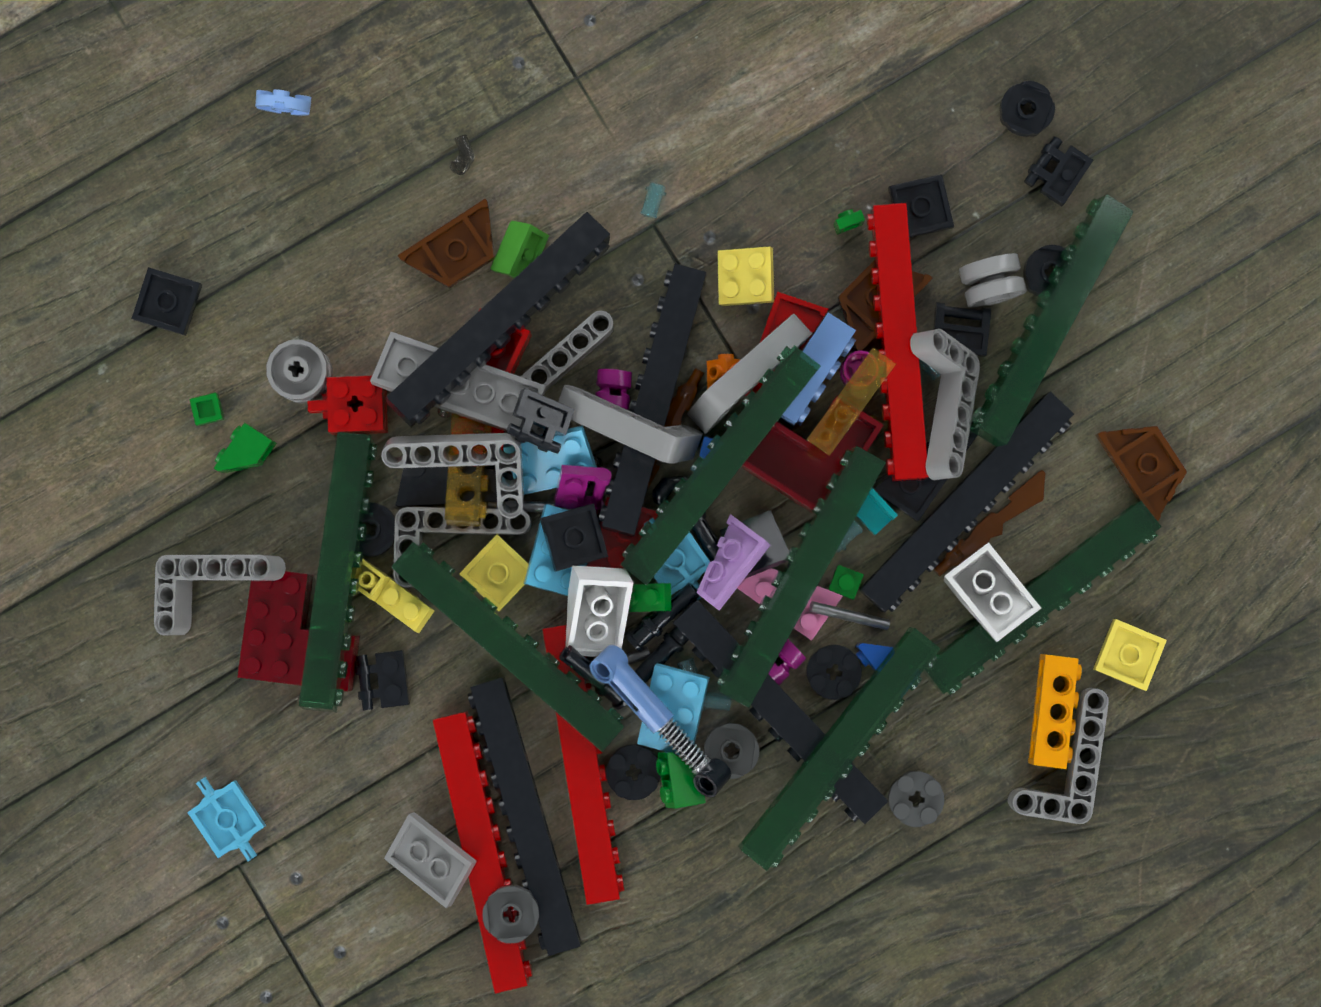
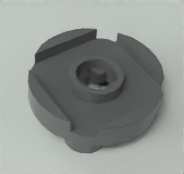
M725 723L715 727L707 736L704 744V755H707L709 759L716 758L725 762L731 770L730 779H736L744 776L754 768L759 758V745L754 734L745 726L737 723ZM730 743H735V748L739 749V754H734L733 758L730 759L723 750L724 747H729Z
M908 771L891 784L888 792V804L894 816L902 823L912 827H922L934 823L941 814L944 806V793L940 783L931 775L922 771ZM915 791H919L920 796L923 797V802L918 803V806H913V802L909 800V795L913 796Z
M506 885L498 888L490 894L483 908L485 928L501 942L517 943L523 941L534 931L539 921L540 913L537 900L530 890L524 889L521 886ZM509 906H512L514 910L519 912V915L515 916L513 922L509 921V917H504L503 912H506Z

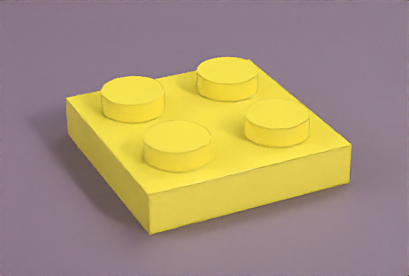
M772 247L718 251L719 305L730 306L774 302Z
M496 534L460 572V575L500 612L525 586L524 580L529 563Z
M1113 619L1093 670L1147 691L1167 640Z

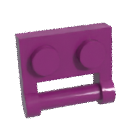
M562 465L554 497V506L575 509L594 503L596 513L600 514L602 505H604L603 496L605 488L611 480V472L605 468ZM588 481H595L592 496H585Z

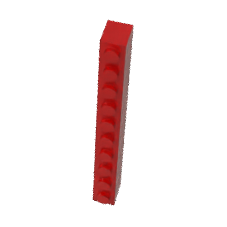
M906 203L873 205L871 214H867V229L872 230L873 241H869V256L874 257L875 268H871L872 285H877V295H873L874 312L879 311V322L875 323L876 338L881 339L882 349L877 351L878 365L883 366L884 377H880V392L885 393L886 404H882L883 421L887 420L888 431H884L885 448H890V459H886L887 475H892V481L926 479L929 476L926 472L927 450L919 358L913 354L910 346L911 337L914 333H917L907 205Z
M567 625L542 630L586 904L589 905L619 900L620 892L625 891L623 876L622 874L617 875L615 864H620L618 847H612L611 837L616 836L614 821L613 819L608 820L606 810L611 808L609 792H603L602 782L607 781L605 766L599 765L598 754H602L600 737L595 738L593 727L598 726L596 710H590L589 699H594L592 685L586 683L584 678L559 659L560 653L566 647Z
M468 711L433 719L434 729L462 850L477 861L468 878L494 992L496 994L528 986L529 977H533L530 961H525L523 950L526 949L525 939L517 943L501 942L488 932L483 922V908L490 894L502 886L512 885L511 878L506 879L504 868L508 867L505 852H500L498 841L502 840L499 825L493 824L491 814L495 813L493 798L487 797L485 789L486 786H489V780L486 770H481L479 760L483 759L480 743H475L473 732H477L474 716H469ZM509 906L508 910L503 912L504 917H509V921L513 922L515 916L519 915V912L514 910L512 906Z

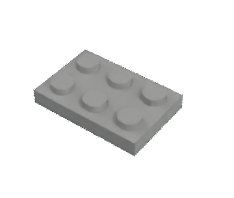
M415 812L408 814L384 858L445 908L452 906L477 862Z

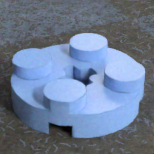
M257 90L255 107L274 113L290 112L291 115L305 116L310 113L311 97L304 95H295V98L290 97V92L284 90H273V92Z

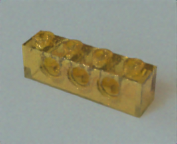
M452 413L450 435L492 433L491 426ZM478 444L473 447L477 454L482 455L487 452L486 447ZM450 445L449 455H457L459 453L457 447ZM485 465L476 466V470L472 474L462 473L464 466L448 467L445 521L447 525L481 527V518L486 519L487 503L482 502L483 491H488V475H484ZM465 491L475 493L473 499L467 502L462 501L460 496Z

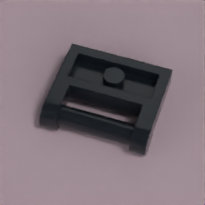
M936 302L933 330L942 329L977 356L985 357L987 356L991 308L982 307V310L945 306V303ZM944 317L980 321V327L944 323Z

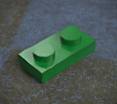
M671 583L633 584L628 612L671 611Z

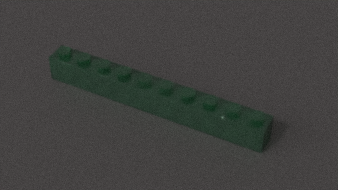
M1108 194L1099 199H1093L1088 205L1086 219L1076 227L1073 233L1075 239L1061 254L1063 261L1060 267H1056L1048 278L1050 284L1047 290L1042 291L1035 302L1038 306L1034 313H1031L1026 318L1023 324L1025 330L1021 337H1017L1010 347L1012 353L1008 361L1005 360L1000 365L997 371L999 375L997 381L989 386L984 395L986 401L973 414L971 419L973 424L970 431L996 447L1007 445L1134 211Z
M794 345L792 349L788 346L784 348L777 357L780 364L774 371L769 368L759 380L763 384L757 393L751 390L742 402L745 406L739 415L734 412L724 424L728 428L722 437L717 434L707 446L711 450L704 459L699 456L690 467L693 474L687 481L682 478L672 490L676 493L674 498L670 502L665 499L655 513L659 517L653 524L648 521L638 533L642 538L636 546L631 542L621 556L625 560L621 565L645 585L651 581L822 366L798 346Z
M337 433L299 707L304 710L337 713V706H342L344 690L340 689L341 678H346L348 668L347 661H344L345 650H350L351 634L348 633L349 623L354 622L355 606H351L352 597L357 595L359 588V579H356L355 576L356 569L361 568L363 552L359 551L360 541H365L366 524H363L364 514L369 513L370 498L366 496L367 489L372 487L374 471H370L371 460L375 461L377 457V444H374L371 435Z
M858 446L853 447L851 450L846 449L839 461V464L843 466L838 475L832 474L825 487L829 491L824 499L820 497L812 509L815 516L811 523L805 522L798 535L802 538L797 548L792 546L785 558V561L788 562L783 572L778 571L771 583L774 586L770 596L765 595L757 608V610L761 611L756 621L751 619L744 631L747 637L743 645L737 644L733 650L730 659L734 661L729 670L724 668L716 682L720 685L717 689L719 692L748 708L750 707L886 462Z
M1142 501L1134 502L1025 586L1041 607L1039 611L998 642L978 622L920 668L940 694L948 692L951 695L963 686L962 680L967 676L973 678L985 669L982 666L990 659L994 662L1006 653L1004 648L1012 642L1016 645L1028 636L1026 631L1032 626L1038 628L1050 619L1048 617L1049 613L1054 609L1060 611L1071 603L1069 599L1077 592L1081 595L1093 586L1091 581L1097 576L1103 578L1115 569L1112 565L1119 559L1125 561L1136 553L1134 548L1141 542L1146 545L1158 536L1156 531L1162 526Z
M412 542L391 568L603 752L624 728L625 725L621 722L624 717L613 707L607 710L601 705L600 702L603 699L591 688L588 692L579 685L582 680L569 670L565 673L558 667L561 662L550 652L544 655L537 649L540 644L528 633L525 636L521 635L516 630L519 625L506 615L502 618L497 614L495 610L498 607L487 597L481 600L474 593L477 588L464 578L461 582L453 575L456 570L444 560L439 563L432 556L435 552L424 542L420 545Z
M909 627L738 845L743 853L766 871L770 867L775 868L784 856L782 851L788 844L792 846L801 835L800 828L805 822L809 824L816 817L819 811L816 809L822 800L826 802L836 790L834 785L839 778L845 779L853 768L851 763L857 755L862 757L870 747L868 741L874 734L879 735L888 723L886 718L891 712L896 713L905 702L903 696L908 690L913 691L922 680L920 677L921 673L926 667L930 669L939 658L937 653L941 648L916 628Z

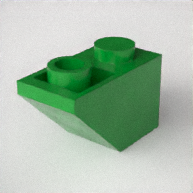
M244 423L242 427L239 425L231 434L230 439L232 442L227 449L223 448L215 458L217 464L214 469L221 473H229L262 466L277 443L249 424Z
M658 752V759L656 761V769L662 781L660 797L662 802L665 803V808L676 809L706 803L705 796L699 793L694 786V773H692V769L689 768L688 764L685 765L686 762L682 761L673 752Z

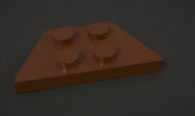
M483 199L400 253L398 257L402 262L448 288L453 287L495 259L487 200Z
M875 260L838 296L846 324L856 330L852 336L856 339L854 343L856 351L863 350L876 337L875 323L879 322V311L874 312L873 295H877V285H872L871 268H875ZM912 271L914 297L933 279L930 275H923Z
M1158 426L1097 433L1095 436L1152 523L1159 521L1162 511L1172 499L1176 487L1182 482L1187 471Z

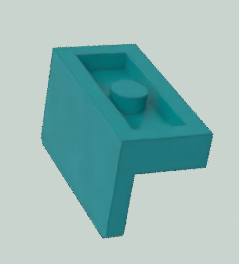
M861 475L854 479L838 496L873 535H876L891 520L898 516Z

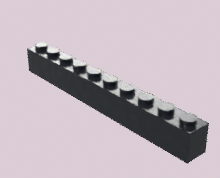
M588 212L583 214L386 397L388 405L411 428L416 423L422 424L430 416V410L436 404L440 406L451 396L450 391L457 385L459 387L463 386L470 379V373L477 366L481 368L491 359L490 354L497 347L499 349L505 347L511 340L510 335L517 329L523 330L530 323V317L537 310L542 312L550 304V298L556 292L559 294L564 292L571 283L570 279L576 274L582 275L589 268V262L595 256L599 258L609 249L610 233Z
M676 263L673 271L668 270L665 277L664 286L668 287L666 297L660 296L656 311L661 313L658 323L653 322L649 337L654 339L651 349L646 348L642 361L643 364H646L644 375H638L635 389L639 390L637 401L631 400L629 411L664 427L706 278L705 271ZM624 445L622 453L617 452L613 468L618 469L615 479L610 480L606 490V494L610 495L608 506L602 505L598 519L603 522L602 529L631 537L635 536L655 458L627 445Z
M1051 391L1045 394L859 588V591L881 612H886L888 609L893 612L903 601L900 596L906 590L912 592L921 583L920 575L925 570L930 573L940 563L938 559L940 554L944 550L949 553L959 543L957 537L964 530L968 533L978 523L975 518L982 511L987 513L997 503L994 498L1001 491L1005 494L1016 483L1013 478L1019 472L1024 474L1035 463L1032 458L1038 452L1043 454L1053 444L1050 439L1057 432L1061 435L1070 427L1072 423L1069 419L1074 413Z
M697 599L672 621L676 626L673 629L675 634L683 642L689 639L695 647L692 649L694 654L702 662L708 659L714 667L711 669L713 674L721 682L727 679L733 687L730 691L740 702L746 699L752 707L749 711L759 722L765 719L771 727L768 731L778 742L784 739L790 747L787 751L797 762L803 759L809 767L806 771L816 782L822 779L828 787L825 791L835 802L841 799L847 805L844 811L854 822L860 819L866 824L889 802Z
M505 677L470 687L471 693H468L471 708L477 709L479 719L475 720L479 735L485 736L487 746L483 747L487 762H492L495 772L491 773L492 782L495 789L500 788L503 799L499 800V806L502 815H508L510 826L506 827L508 837L511 843H516L518 850L517 853H514L518 869L523 868L526 879L522 880L523 888L531 891L539 906L538 922L541 933L538 934L540 947L542 950H547L548 956L581 947L582 941Z

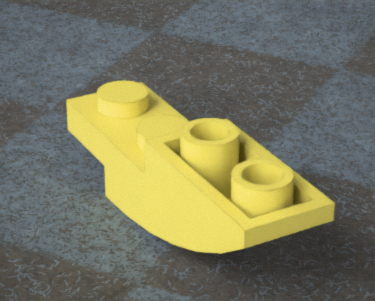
M349 548L345 549L331 569L366 597L375 601L417 633H420L435 611L412 592L397 584L394 579Z

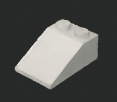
M989 542L944 576V582L996 642L1041 609Z
M572 566L568 588L566 647L571 645L581 655L597 657L609 645H615L622 649L633 588V581L626 569Z

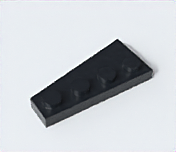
M971 425L966 452L980 433ZM928 441V442L926 443L927 454H928V448H929V442H930V441ZM890 475L874 490L884 500L918 522L947 479L932 480L928 477L918 480L892 481V475Z
M474 466L403 468L395 506L497 502L496 471ZM502 473L505 479L514 480L512 474Z

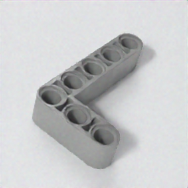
M602 310L591 314L520 377L532 381L535 373L544 372L547 374V380L542 385L546 386L547 391L611 335L614 328L611 315ZM606 319L609 323L608 328L604 331L596 330L593 326L596 320ZM579 336L586 337L588 345L583 349H577L573 345L575 338ZM558 354H564L568 358L566 365L563 367H556L553 364V358ZM534 424L531 428L534 433L542 435L545 430Z
M795 314L791 315L701 395L687 415L704 434H707L741 398L797 350L813 333Z
M942 329L914 333L910 340L913 354L941 374L926 460V472L932 480L957 478L962 474L980 371L979 359L975 353Z
M564 385L558 401L575 409L572 421L666 463L693 460L703 435L701 431L686 425L664 427L571 385Z
M510 434L391 437L383 448L382 460L390 468L495 465L497 506L500 514L506 518H515L522 512L524 502L521 442L515 440V437ZM478 444L486 447L487 452L482 455L477 454L473 447ZM503 444H511L515 447V451L510 454L502 451L501 446ZM421 446L427 447L431 454L429 456H422L417 452V448ZM455 446L459 453L457 455H449L445 451V447ZM397 447L402 451L403 455L401 457H394L389 453V449ZM512 471L517 475V478L507 480L503 477L502 473ZM506 498H514L517 500L518 505L509 507L504 503V500Z
M402 508L395 517L394 580L403 587H414L420 582L422 576L423 533L522 535L530 530L532 525L531 517L522 510L520 515L526 518V525L524 528L516 530L511 524L513 518L502 516L498 509ZM407 513H413L416 517V522L412 527L406 528L402 522L403 517ZM435 513H440L443 516V524L439 528H433L430 525V518ZM461 514H468L471 518L469 527L461 529L457 525V519ZM490 514H495L499 520L498 525L494 529H487L484 525L486 516ZM407 540H412L415 544V551L410 555H405L402 551V544ZM407 567L412 568L414 571V579L409 583H405L401 578V572Z
M274 555L161 556L156 562L154 627L160 635H185L190 630L192 622V581H276L281 579L285 573V562L281 557Z
M1086 688L1079 693L1075 714L1076 728L1071 742L1073 755L1071 763H1068L1064 794L1016 788L1008 796V804L1013 811L1026 816L1075 824H1084L1091 819L1109 704L1108 696L1103 690ZM1092 693H1095L1099 698L1098 705L1094 708L1088 705V697ZM1091 720L1095 725V729L1092 734L1086 735L1083 727L1087 721ZM1084 748H1088L1091 752V757L1087 762L1083 763L1079 755ZM1084 775L1087 779V784L1084 789L1078 790L1075 784L1076 779ZM1022 794H1026L1029 799L1028 805L1024 808H1018L1017 798ZM1048 799H1054L1056 803L1055 809L1050 813H1046L1044 810L1045 802ZM1077 803H1081L1083 807L1082 814L1078 817H1073L1072 807Z

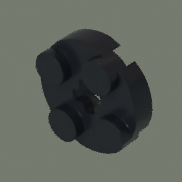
M1024 81L1009 88L1000 102L999 111L1002 125L1018 136H1037L1049 126L1054 118L1055 103L1052 101L1049 90L1042 84L1034 81ZM1026 103H1030L1034 114H1023L1020 105L1025 106Z
M1045 245L1034 251L1026 260L1023 269L1027 290L1044 300H1057L1066 296L1076 286L1080 273L1079 265L1070 255L1071 252L1059 245ZM1049 266H1054V271L1058 272V276H1054L1052 280L1044 272Z
M363 502L355 505L347 512L344 518L342 536L350 550L365 557L382 555L393 546L395 516L387 507L377 503ZM367 522L377 526L375 529L376 534L373 537L370 534L366 536L363 534V531L366 529L364 524Z
M832 644L818 649L811 655L806 666V677L811 688L821 697L831 700L850 696L858 687L862 676L858 657L850 649L841 645ZM833 664H837L838 670L841 671V676H836L835 680H830V674L826 673L827 668H832Z
M630 744L619 748L611 756L606 768V777L610 788L617 796L627 800H640L648 797L657 789L661 778L656 769L657 756L649 749L638 744ZM635 764L636 769L641 768L642 773L638 774L637 780H632L631 776H626V771L630 770V765Z

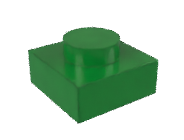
M853 209L838 214V219L835 220L833 225L837 235L862 226L865 221L862 210L854 212Z
M215 392L189 399L196 426L225 420L218 393Z
M837 565L828 590L854 600L864 574Z

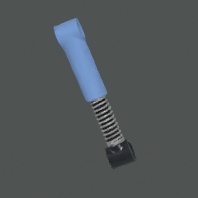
M615 645L607 646L590 663V671L594 678L602 683H608L653 734L660 731L659 735H663L662 739H667L665 743L669 741V746H673L672 750H677L675 754L679 752V757H683L682 761H687L685 765L690 764L689 768L694 773L693 783L697 791L706 797H715L731 778V770L728 765L720 759H709L707 755H703V751L699 752L700 748H696L697 744H693V740L689 741L690 737H686L687 733H683V729H680V726H676L677 722H673L672 717L674 714L628 665V658L625 652Z

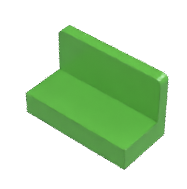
M511 221L492 263L491 270L508 275L514 279L543 252L549 235L531 224Z

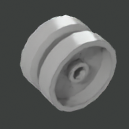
M1018 254L998 255L972 262L959 268L962 284L975 285L965 292L967 307L993 305L1027 292L1024 278L1011 276L1021 268Z
M288 340L278 345L270 354L266 365L267 378L271 387L281 396L299 404L322 398V394L327 392L326 377H333V367L328 356L314 344L304 340ZM301 368H303V369H304L303 374L299 373V377H298V376H297L298 370L301 369Z

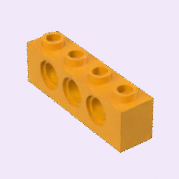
M1040 654L1029 764L1067 769V763L1072 761L1073 749L1069 746L1070 735H1074L1076 721L1072 719L1073 708H1077L1079 694L1075 692L1076 681L1080 680L1082 666L1078 664V658ZM1061 676L1065 681V686L1061 691L1057 692L1053 687V682L1055 678ZM1055 704H1059L1062 708V714L1057 719H1053L1050 715V709ZM1055 731L1059 736V741L1055 746H1049L1047 737L1051 732Z

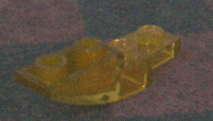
M872 348L807 440L830 456L896 363L875 348Z

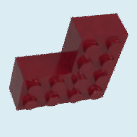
M838 395L807 441L763 412H760L730 461L818 518L823 519L884 425Z
M285 571L283 577L276 581H251L237 678L346 692L352 691L360 636L306 629L313 575Z

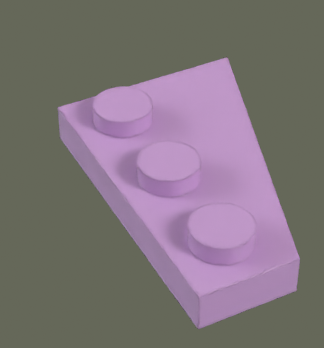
M731 514L727 520L729 525L724 537H720L717 546L719 549L715 559L709 562L697 590V593L718 610L723 607L770 547L766 540Z

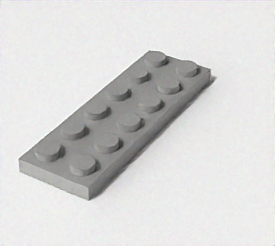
M390 332L370 380L371 384L393 391L438 348ZM484 365L481 368L477 366L470 373V379L463 386L459 387L457 385L450 391L451 396L445 403L440 406L436 404L434 407L506 432L510 423L517 426L521 425L522 419L512 416L521 389L526 388L544 396L546 386L488 365Z

